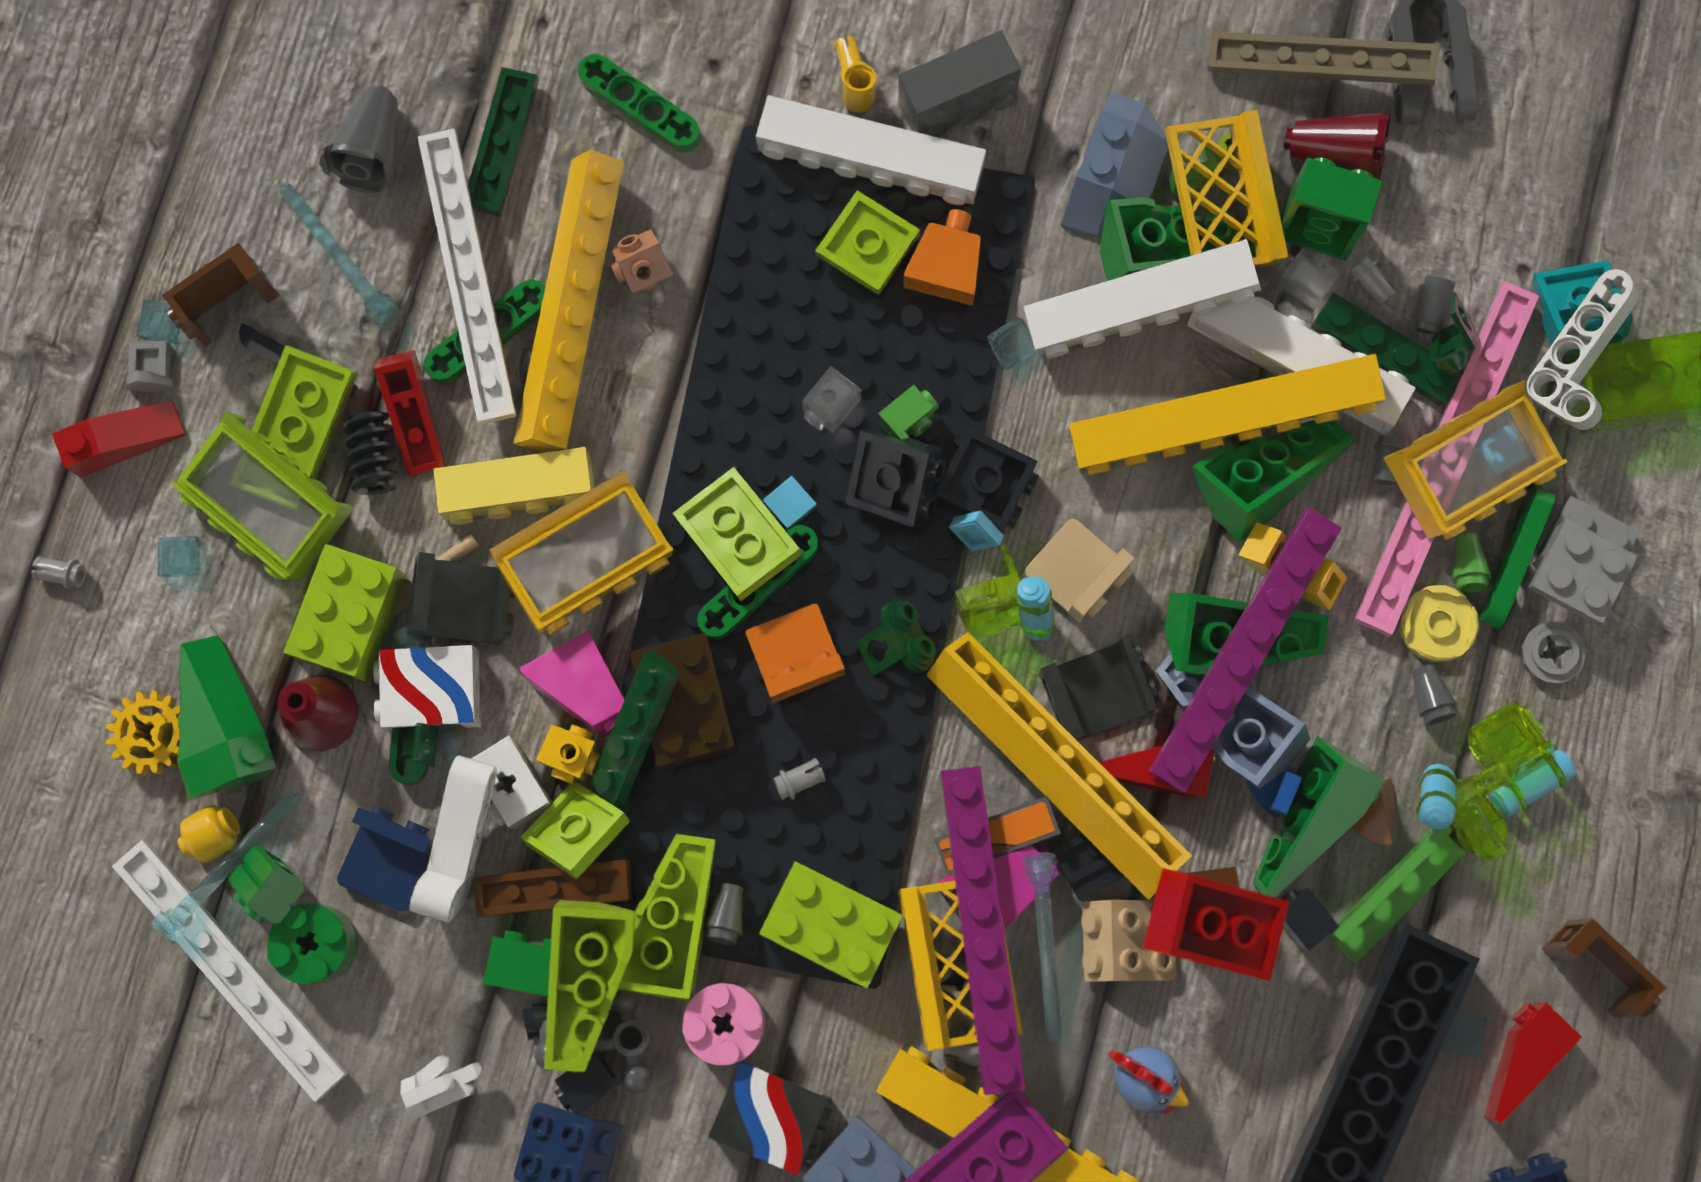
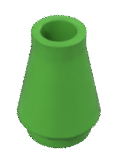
M1467 533L1457 536L1452 582L1456 584L1457 590H1460L1462 593H1477L1488 589V581L1492 576L1480 544L1479 535Z

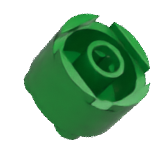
M312 903L291 906V909L281 923L272 925L267 942V958L275 970L291 982L299 984H323L330 982L347 972L356 957L358 949L357 936L348 917L336 908ZM309 938H314V941L319 944L317 950H310L311 947L307 945Z

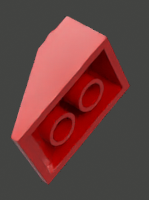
M1162 868L1143 948L1271 981L1289 901L1189 873Z

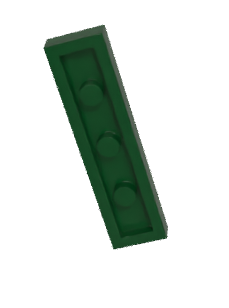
M501 67L468 183L473 211L500 217L502 215L539 84L537 74Z
M1332 292L1310 326L1322 334L1333 336L1340 341L1341 346L1352 353L1376 354L1379 368L1386 372L1395 371L1402 374L1408 379V384L1415 387L1414 391L1439 406L1443 404L1463 371H1459L1454 374H1447L1445 370L1435 369L1430 361L1429 350Z
M644 652L589 784L613 806L625 805L680 675V672L657 652Z

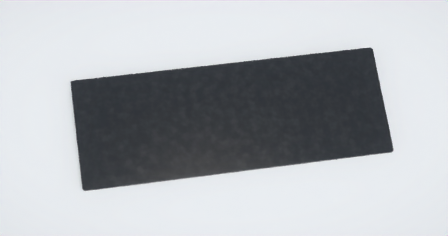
M746 126L741 132L657 525L670 547L673 548V552L667 558L670 563L668 566L653 575H649L647 571L630 652L702 633L697 620L700 610L728 584L677 521L673 512L733 467L762 503L765 497L792 475L817 504V507L795 526L804 525L814 530L819 547L813 559L728 636L718 640L709 639L737 751L662 771L657 766L651 743L625 805L615 806L625 813L630 822L591 864L620 860L630 861L633 901L608 903V905L636 911L676 834L715 839L706 920L719 893L720 884L726 883L740 886L744 889L742 895V936H738L736 945L720 944L707 940L705 938L707 930L704 929L701 955L863 987L760 935L759 932L795 861L895 911L937 686L926 676L932 667L922 673H915L909 670L901 660L881 673L872 675L856 643L883 624L881 610L884 605L895 599L903 602L907 601L912 603L917 609L918 622L925 636L930 638L935 645L934 663L936 662L945 647L964 543L949 526L954 517L966 513L937 500V507L933 516L915 527H910L846 504L860 431L867 428L889 435L879 424L878 413L912 385H915L920 392L928 391L938 403L939 408L933 412V417L930 419L932 425L920 436L915 438L912 434L909 438L942 449L940 459L945 461V471L941 480L934 483L932 496H935L968 428L985 435L1031 194L1032 179L1027 175L983 168L974 204L954 205L946 202L941 196L933 194L919 196L912 194L906 187L894 184L890 187H883L873 183L870 178L858 175L854 178H848L837 174L834 169L822 166L817 169L808 168L801 165L798 160L787 157L781 160L769 158L757 148L756 134L758 127ZM856 191L861 192L920 229L919 237L879 295L817 257L815 252ZM952 209L969 213L972 217L967 232L981 237L973 306L904 288L905 270L928 224L935 223L946 226L949 212ZM779 522V524L787 532V529ZM798 536L793 538V541L804 552L809 550L808 540L810 538L808 536L803 539ZM793 561V562H792L791 564H789V565H790V566H793L796 562ZM783 570L777 573L770 580L779 578L783 574ZM755 591L742 601L739 600L735 593L733 594L734 601L742 606L749 605L755 598ZM727 599L721 602L726 609L720 615L708 614L709 624L706 628L709 630L714 626L719 630L724 627L722 618L729 611L733 618L739 615V613L731 608ZM817 604L836 652L843 663L845 675L773 703L748 641L746 631L809 605ZM874 640L871 645L872 655L876 660L882 662L885 657V651L889 649L886 641L880 643ZM630 655L622 688L625 698L635 676ZM816 758L819 762V768L821 767L826 781L794 794L795 799L793 800L790 797L782 799L773 778L779 776L780 770L786 773ZM887 950L868 987L870 989H876L881 984Z

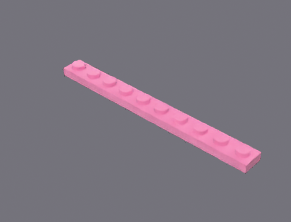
M1503 281L1476 339L1475 349L1469 355L1468 364L1463 369V373L1458 380L1437 429L1441 428L1445 422L1472 410L1473 406L1497 395L1539 295ZM1484 424L1428 455L1423 460L1420 469L1444 512L1448 508ZM1407 500L1353 620L1387 637H1390L1395 630L1435 538H1427Z

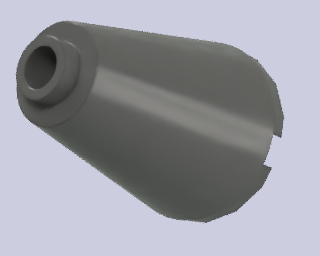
M380 85L364 88L321 152L319 164L323 172L327 176H330L331 172L339 176V184L346 188L359 192L378 193L382 186L387 185V189L392 186L395 177L398 101L388 88Z

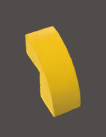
M1256 522L1238 555L1251 568L1265 577L1286 542L1287 536L1281 530ZM1324 558L1301 599L1330 611L1347 580V576L1335 561Z

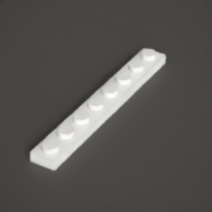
M449 129L418 136L477 422L482 425L517 417L457 133L455 129Z
M141 840L112 866L314 1102L321 1100L348 1075V1072L148 841Z

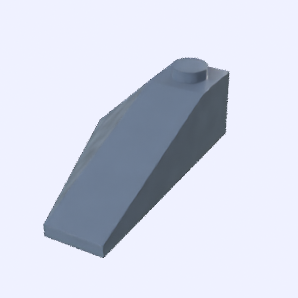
M1171 652L1156 670L1159 677L1184 710L1205 675L1176 671ZM1248 686L1212 748L1226 767L1257 788H1260L1290 767L1310 741V736L1305 723Z

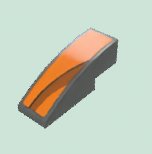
M1047 796L988 818L993 859L1061 834ZM946 834L934 839L946 874L950 876L954 873L949 836Z

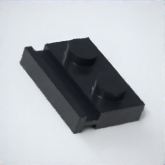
M1083 833L1051 850L1078 901L1125 877Z

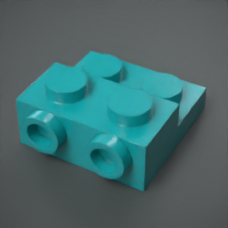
M1608 260L1534 273L1532 285L1536 295H1539L1538 300L1543 309L1541 323L1550 345L1556 340L1597 280L1605 272L1612 270ZM1613 288V289L1610 291V293L1612 294V296H1613L1615 293H1619L1620 295L1623 294L1622 291H1621V289L1618 290V289ZM1601 303V305H1603L1608 310V312H1612V308L1610 307V305L1607 308L1603 303ZM1631 312L1606 347L1617 345L1628 336L1634 319ZM1591 318L1586 323L1585 330L1588 332L1598 330L1602 326L1604 318ZM1571 349L1567 353H1576L1580 350Z

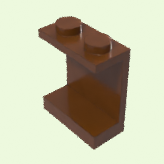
M238 242L162 296L170 306L165 312L178 329L181 328L190 340L196 337L207 346L212 341L196 320L205 312L247 283H250L267 304L280 295L259 265Z
M1593 918L1568 920L1542 948L1553 960L1578 959L1588 949L1621 980L1628 989L1608 1010L1613 1017H1640L1641 1015L1646 1017L1650 1015L1660 1005L1662 1000L1659 996L1667 988Z

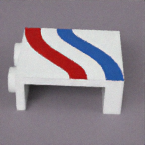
M473 645L379 650V661L374 662L373 675L375 683L380 684V699H375L374 717L376 722H380V728L392 732V728L415 727L416 723H424L430 726L460 724L465 728L481 727L479 650Z

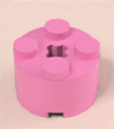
M727 983L710 985L699 991L687 1005L683 1017L682 1032L688 1046L700 1059L714 1065H731L748 1058L759 1047L765 1033L764 1011L754 994L741 986ZM729 1013L732 1016L730 1024L734 1027V1030L732 1032L724 1031L719 1034L717 1032L719 1025L715 1019L717 1016L725 1017Z

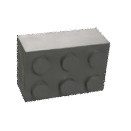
M1000 30L899 74L898 105L911 131L940 137L952 126L959 123L962 126L971 124L982 113L991 109L995 111L1003 110L1009 107L1014 102V99H1017L1021 68L1003 31Z

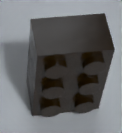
M706 632L629 652L634 674H636L644 652H657L680 672L651 741L657 766L662 771L737 751L710 641Z

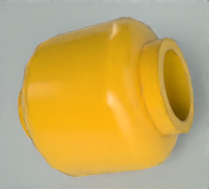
M208 805L182 821L180 825L181 837L178 838V845L186 857H194L202 863H209L236 847L237 835L241 832L240 826L233 813L226 807L219 808L216 805Z

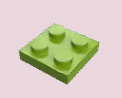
M856 191L815 252L817 257L879 295L919 237L920 229L861 192Z
M573 781L526 830L521 839L526 846L577 879L630 821L623 811L576 781Z

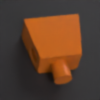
M952 209L949 212L946 226L935 223L928 224L905 270L904 288L973 306L981 237L967 232L972 217L969 213Z

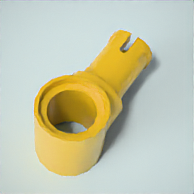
M847 36V46L844 37L834 43V48L842 68L840 70V77L843 83V103L850 111L862 113L870 110L876 101V73L873 68L862 61L856 38L854 36Z

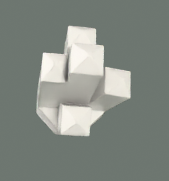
M444 1055L437 1056L417 1074L401 1081V1097L406 1109L416 1119L474 1094L475 1087L470 1082L483 1076L482 1066L476 1062L443 1075L452 1067L450 1059Z

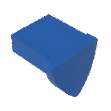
M1286 771L1260 788H1257L1248 781L1246 783L1260 807L1272 817L1278 818L1288 813L1302 778Z

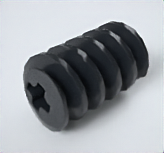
M367 411L348 417V420L343 424V431L349 435L345 439V446L350 449L347 453V460L354 464L349 468V475L355 479L351 483V490L360 495L382 494L396 490L397 487L390 485L389 481L399 477L398 471L387 470V466L396 463L397 458L385 455L386 451L395 447V443L383 441V437L392 434L393 429L381 426L382 422L390 419L388 412Z

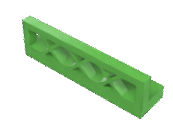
M1450 826L1441 830L1430 828L1337 922L1339 927L1327 936L1353 964H1356L1466 853L1449 836L1453 831Z

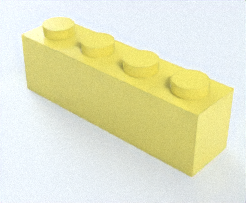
M586 447L433 468L438 513L445 521H450L454 525L473 522V517L488 515L489 519H503L510 517L512 511L526 510V513L529 514L544 513L549 511V506L565 505L594 488L591 457Z

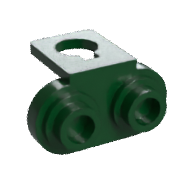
M1457 294L1450 296L1449 313L1455 324L1439 331L1433 337L1431 344L1430 361L1435 369L1445 370L1447 374H1454L1464 369L1468 364L1466 358L1470 350L1475 349L1477 331Z
M898 599L892 600L883 606L881 610L883 624L856 643L872 675L881 673L900 660L912 672L922 673L932 667L934 655L936 654L933 641L925 636L918 622V611L915 606L910 602H903ZM874 640L880 643L886 641L889 649L885 651V657L882 662L876 660L872 655L871 645Z
M416 723L415 727L392 728L388 767L390 775L395 781L404 785H415L425 778L429 767H435L438 728L424 723Z

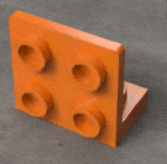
M817 604L809 605L746 631L748 641L773 703L845 675L843 663L836 652Z

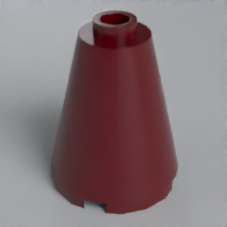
M1379 112L1296 121L1294 128L1288 127L1286 130L1284 150L1290 151V159L1305 163L1307 157L1311 159L1325 158L1334 162L1337 167L1350 171L1354 169L1364 170L1372 174L1373 178L1380 180L1385 161L1384 152L1386 142L1388 143L1391 114Z
M312 675L288 684L281 690L277 700L285 733L296 745L311 751L324 752L339 747L352 735L359 715L355 694L347 684L329 675Z

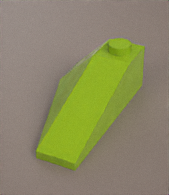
M675 835L654 875L647 893L635 911L633 952L619 985V990L690 1002L695 996L715 839Z
M560 900L553 907L544 1070L585 1072L633 952L635 911L600 902Z

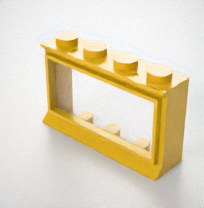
M1525 380L1500 390L1498 395L1478 403L1467 413L1445 422L1441 428L1419 437L1408 447L1384 457L1386 464L1428 539L1443 535L1445 540L1462 533L1467 529L1464 524L1473 517L1477 522L1497 512L1495 504L1502 500L1508 504L1527 494L1524 487L1533 482L1536 486H1539L1557 476L1555 469L1567 463V460L1562 459L1527 396Z
M625 470L490 548L489 551L492 560L537 633L540 635L547 631L549 635H553L570 624L567 619L568 617L580 610L583 615L592 612L603 604L601 598L612 591L619 595L636 584L634 578L645 571H648L649 575H653L668 566L670 563L667 558L672 555L673 548L670 547L632 486Z

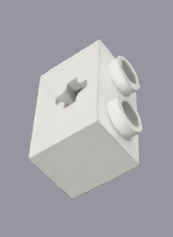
M507 736L471 758L497 767V775L491 797L493 804L489 806V809L500 826L506 823L509 828L515 830L543 813L553 803L516 740L512 737ZM506 776L516 780L512 784L514 790L512 793L500 790L505 786L503 778Z

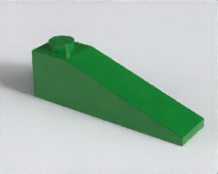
M1170 593L1165 635L1176 671L1206 675L1249 602L1193 593ZM1293 610L1261 666L1324 654L1329 615Z
M219 635L182 643L179 656V691L181 692L180 714L178 715L180 739L179 749L177 750V764L189 800L264 780L276 768L262 725Z
M1319 736L1315 739L1296 773L1302 779L1288 813L1281 815L1283 816L1280 835L1273 836L1269 840L1253 880V884L1264 895L1276 898L1367 812L1369 806L1374 804L1380 796L1384 779L1367 765Z

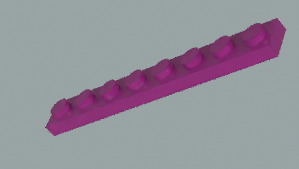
M1311 507L1304 510L1149 768L1148 773L1179 793H1185L1342 530V527Z
M981 767L944 770L940 772L983 1093L984 1095L1022 1091L1026 1089Z

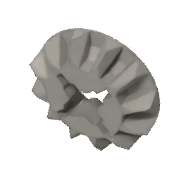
M1546 622L1536 626L1528 632L1521 646L1524 657L1522 663L1527 665L1533 677L1545 681L1546 684L1563 683L1572 679L1580 672L1585 662V646L1580 635L1564 623ZM1547 643H1551L1553 648H1567V651L1562 652L1557 657L1558 664H1554L1552 658L1540 659V655L1548 650Z

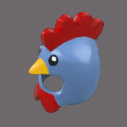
M1151 1046L1135 1047L1125 1054L1113 1049L1110 1051L1108 1056L1117 1064L1115 1082L1118 1093L1128 1105L1138 1111L1148 1113L1161 1112L1164 1114L1172 1112L1179 1106L1186 1107L1189 1105L1185 1095L1186 1082L1182 1079L1177 1064L1169 1054Z

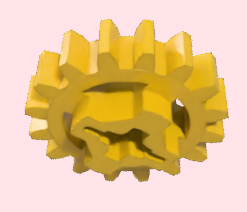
M154 690L151 692L150 697H148L146 693L138 691L136 692V702L123 698L122 703L125 709L122 712L114 709L111 711V714L117 718L116 723L106 724L105 728L113 731L114 737L105 740L106 745L117 747L111 757L118 761L125 759L122 768L132 771L136 767L137 774L147 776L149 769L155 774H163V764L172 768L177 767L174 757L179 749L180 728H178V715L180 714V705L174 707L177 701L176 698L167 695L163 699V694ZM149 708H159L162 709L163 712H157L153 716H150V714L146 713L144 710ZM147 725L154 727L150 731L153 741L145 739L149 735ZM146 750L155 755L152 758L136 756L137 753L142 754Z

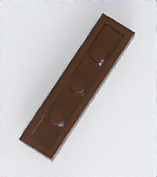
M627 860L590 864L577 879L560 868L474 877L476 917L481 918L553 910V907L560 900L600 902L604 904L633 901L630 861Z

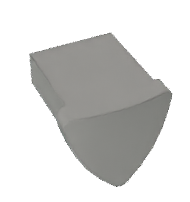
M167 341L129 342L128 376L126 377L127 389L137 392H160L173 388V380L170 379L171 345Z

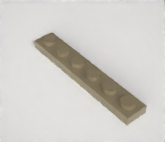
M1212 31L1207 67L1208 72L1435 85L1440 44Z

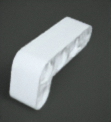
M1619 269L1609 270L1597 280L1527 381L1529 395L1541 408L1579 430H1588L1594 427L1602 417L1600 403L1593 394L1579 384L1639 299V291L1630 275L1625 271ZM1623 287L1625 289L1622 295L1615 293L1612 296L1610 293L1613 288L1620 290ZM1601 303H1603L1607 308L1610 305V307L1612 308V312H1608V310L1603 305H1601ZM1591 318H1604V322L1598 330L1593 332L1585 330L1586 323ZM1571 349L1580 350V356L1576 362L1572 364L1562 363V358L1567 351ZM1549 381L1557 382L1556 391L1548 397H1541L1539 395V390L1544 383ZM1581 401L1590 402V409L1584 416H1572V409L1575 404Z
M459 755L454 759L446 783L428 868L414 888L410 901L411 912L449 923L465 904L472 884L496 780V766Z

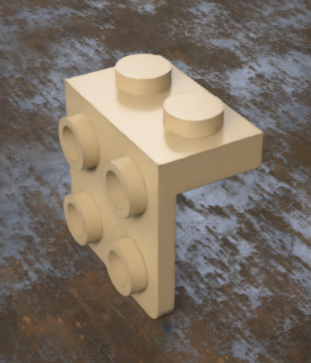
M1069 519L1025 569V576H1037L1045 579L1049 584L1051 599L1077 622L1081 623L1087 615L1094 618L1108 602L1104 595L1112 586L1119 590L1130 578L1133 571L1129 567L1134 557L1123 548L1118 554L1115 553L1078 520Z
M1154 900L1082 902L1081 924L1084 947L1082 963L1085 982L1170 981L1175 979L1176 957L1143 948Z

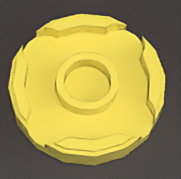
M1446 585L1428 586L1414 593L1406 602L1399 618L1400 635L1406 647L1417 657L1430 662H1449L1462 656L1474 644L1479 631L1478 613L1474 605H1471L1466 599L1467 597L1460 590Z

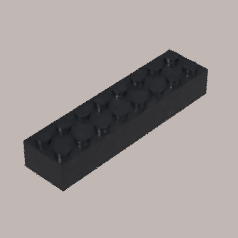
M1407 923L1394 925L1281 1182H1383L1478 965L1479 958Z

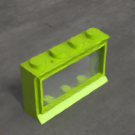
M224 411L220 424L177 481H173L171 485L181 492L179 498L186 505L195 510L201 509L209 516L207 521L212 527L224 534L229 532L238 540L236 546L242 552L251 557L257 556L266 563L264 569L272 577L280 581L284 579L300 580L322 552L324 545L328 544L354 508L349 504L336 502L326 493L328 488L323 483L307 478L297 469L300 465L294 459L280 455L269 446L271 443L270 439L261 433L249 430L244 425L247 419L242 415Z

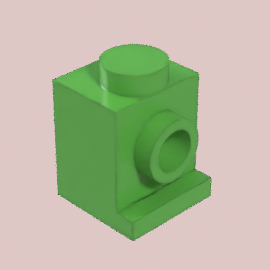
M912 385L878 413L879 424L889 436L902 440L912 434L916 438L932 425L930 419L933 417V412L939 408V405L928 391L920 392L915 385Z

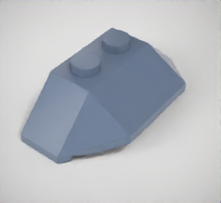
M1112 91L1110 92L1076 177L1061 222L1062 227L1097 238L1103 232L1106 204L1109 200L1138 197L1150 199L1168 151L1166 135L1146 103Z

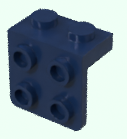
M375 805L372 806L370 811L358 807L352 822L360 825V828L339 871L337 882L342 887L393 909L406 911L410 908L411 897L418 880L428 868L434 841L433 838L428 837L430 829L408 820L406 827L392 821L394 813Z
M537 1102L531 1111L515 1167L514 1178L518 1182H609V1175L615 1154L619 1148L623 1125L613 1121L585 1117L547 1103Z

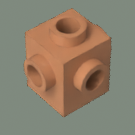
M651 229L639 235H628L622 238L617 245L610 248L616 260L609 263L618 283L626 282L632 294L637 291L649 290L655 287L658 281L673 275L662 248Z

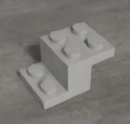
M1570 495L1565 499L1532 562L1538 569L1528 589L1597 626L1602 625L1638 557L1630 552L1640 532Z

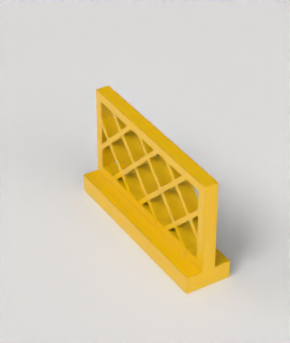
M1258 110L1245 111L1238 116L1168 126L1165 129L1191 256L1202 253L1201 250L1207 241L1217 248L1227 245L1212 234L1220 220L1238 231L1230 244L1238 242L1242 235L1254 243L1256 257H1253V262L1255 266H1260V268L1273 266L1288 258ZM1229 127L1232 144L1227 151L1210 139L1216 129ZM1209 130L1206 135L1200 132ZM1190 134L1201 142L1192 157L1180 149L1177 135ZM1205 146L1222 158L1214 172L1197 161ZM1226 162L1239 171L1240 180L1235 188L1218 176ZM1191 167L1208 179L1200 193L1187 184L1186 175ZM1213 183L1229 194L1221 209L1204 197ZM1234 198L1246 206L1248 216L1243 224L1226 213ZM1199 204L1216 216L1208 230L1195 222L1194 212Z
M955 881L919 887L914 886L899 890L926 1051L977 1043L974 1025L966 1036L950 1038L947 1025L948 1019L956 1008L973 1019V1013L959 1004L969 990V983L966 984L956 1000L942 992L940 980L949 968L968 981V975L953 964V961L964 947L962 935L946 924V921L958 905L957 896L948 891L956 889ZM942 892L955 901L942 920L928 911L925 894ZM929 918L938 924L933 933L931 932ZM941 928H944L961 940V943L949 960L934 950L933 940ZM1004 931L1018 1035H1023ZM936 958L945 964L940 973H938ZM943 998L952 1004L947 1013H945Z

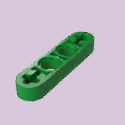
M600 54L587 55L580 61L578 73L582 85L587 90L672 149L681 153L693 151L698 146L701 134L698 123L693 117ZM601 67L603 76L610 81L608 86L599 76L595 75L590 79L588 70L590 68L597 70ZM622 85H629L635 89L634 96L628 101H620L615 97L616 89ZM652 105H658L664 109L663 117L655 122L649 121L644 117L645 110ZM671 118L674 126L681 131L686 130L687 127L689 128L691 135L689 139L683 136L678 140L676 130L669 126Z
M534 279L525 280L493 303L495 315L500 312H508L512 315L513 319L508 328L499 330L502 345L539 318L545 292V286L540 281ZM529 291L534 295L538 294L537 297L540 302L536 305H533L531 302L526 303L527 298L525 294ZM514 301L516 302L518 308L521 307L520 309L524 314L520 318L515 308L512 305H510ZM458 330L433 348L425 357L424 368L428 376L435 383L441 385L450 384L467 372L465 360L460 363L451 351L453 347H456L460 356L464 358ZM439 359H442L444 362L449 361L447 365L450 370L446 373H443L441 370L436 371L438 367L435 362Z
M1535 487L1531 492L1482 609L1480 622L1496 629H1500L1504 624L1554 504V493L1540 487Z
M798 525L787 531L792 540L795 536L801 539L808 536L810 538L808 540L809 550L804 552L800 549L802 555L795 560L796 563L793 566L788 565L784 568L783 574L779 578L768 580L756 589L755 598L752 603L745 606L738 605L733 599L734 592L728 585L712 598L698 614V626L702 633L706 632L708 638L714 640L723 639L728 636L813 559L819 547L814 530L808 526ZM727 599L731 608L739 613V615L733 618L729 611L722 618L724 624L722 629L719 630L714 626L709 630L706 628L709 624L708 614L720 615L726 609L721 602Z

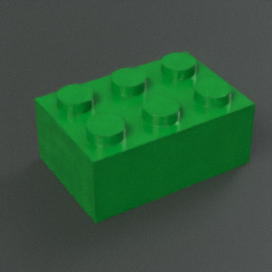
M1307 157L1286 199L1280 218L1285 242L1346 261L1370 223L1382 180L1373 178L1372 174L1364 170L1354 169L1350 171L1337 167L1334 162L1325 158L1311 159Z

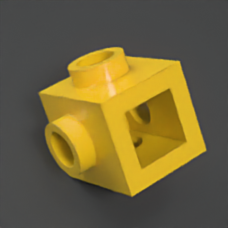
M551 724L536 761L553 769L550 776L572 784L574 778L585 782L588 774L593 776L602 754L597 752L600 745L591 740L592 732L575 725H571L568 731ZM572 750H576L575 756L572 759H568V754Z

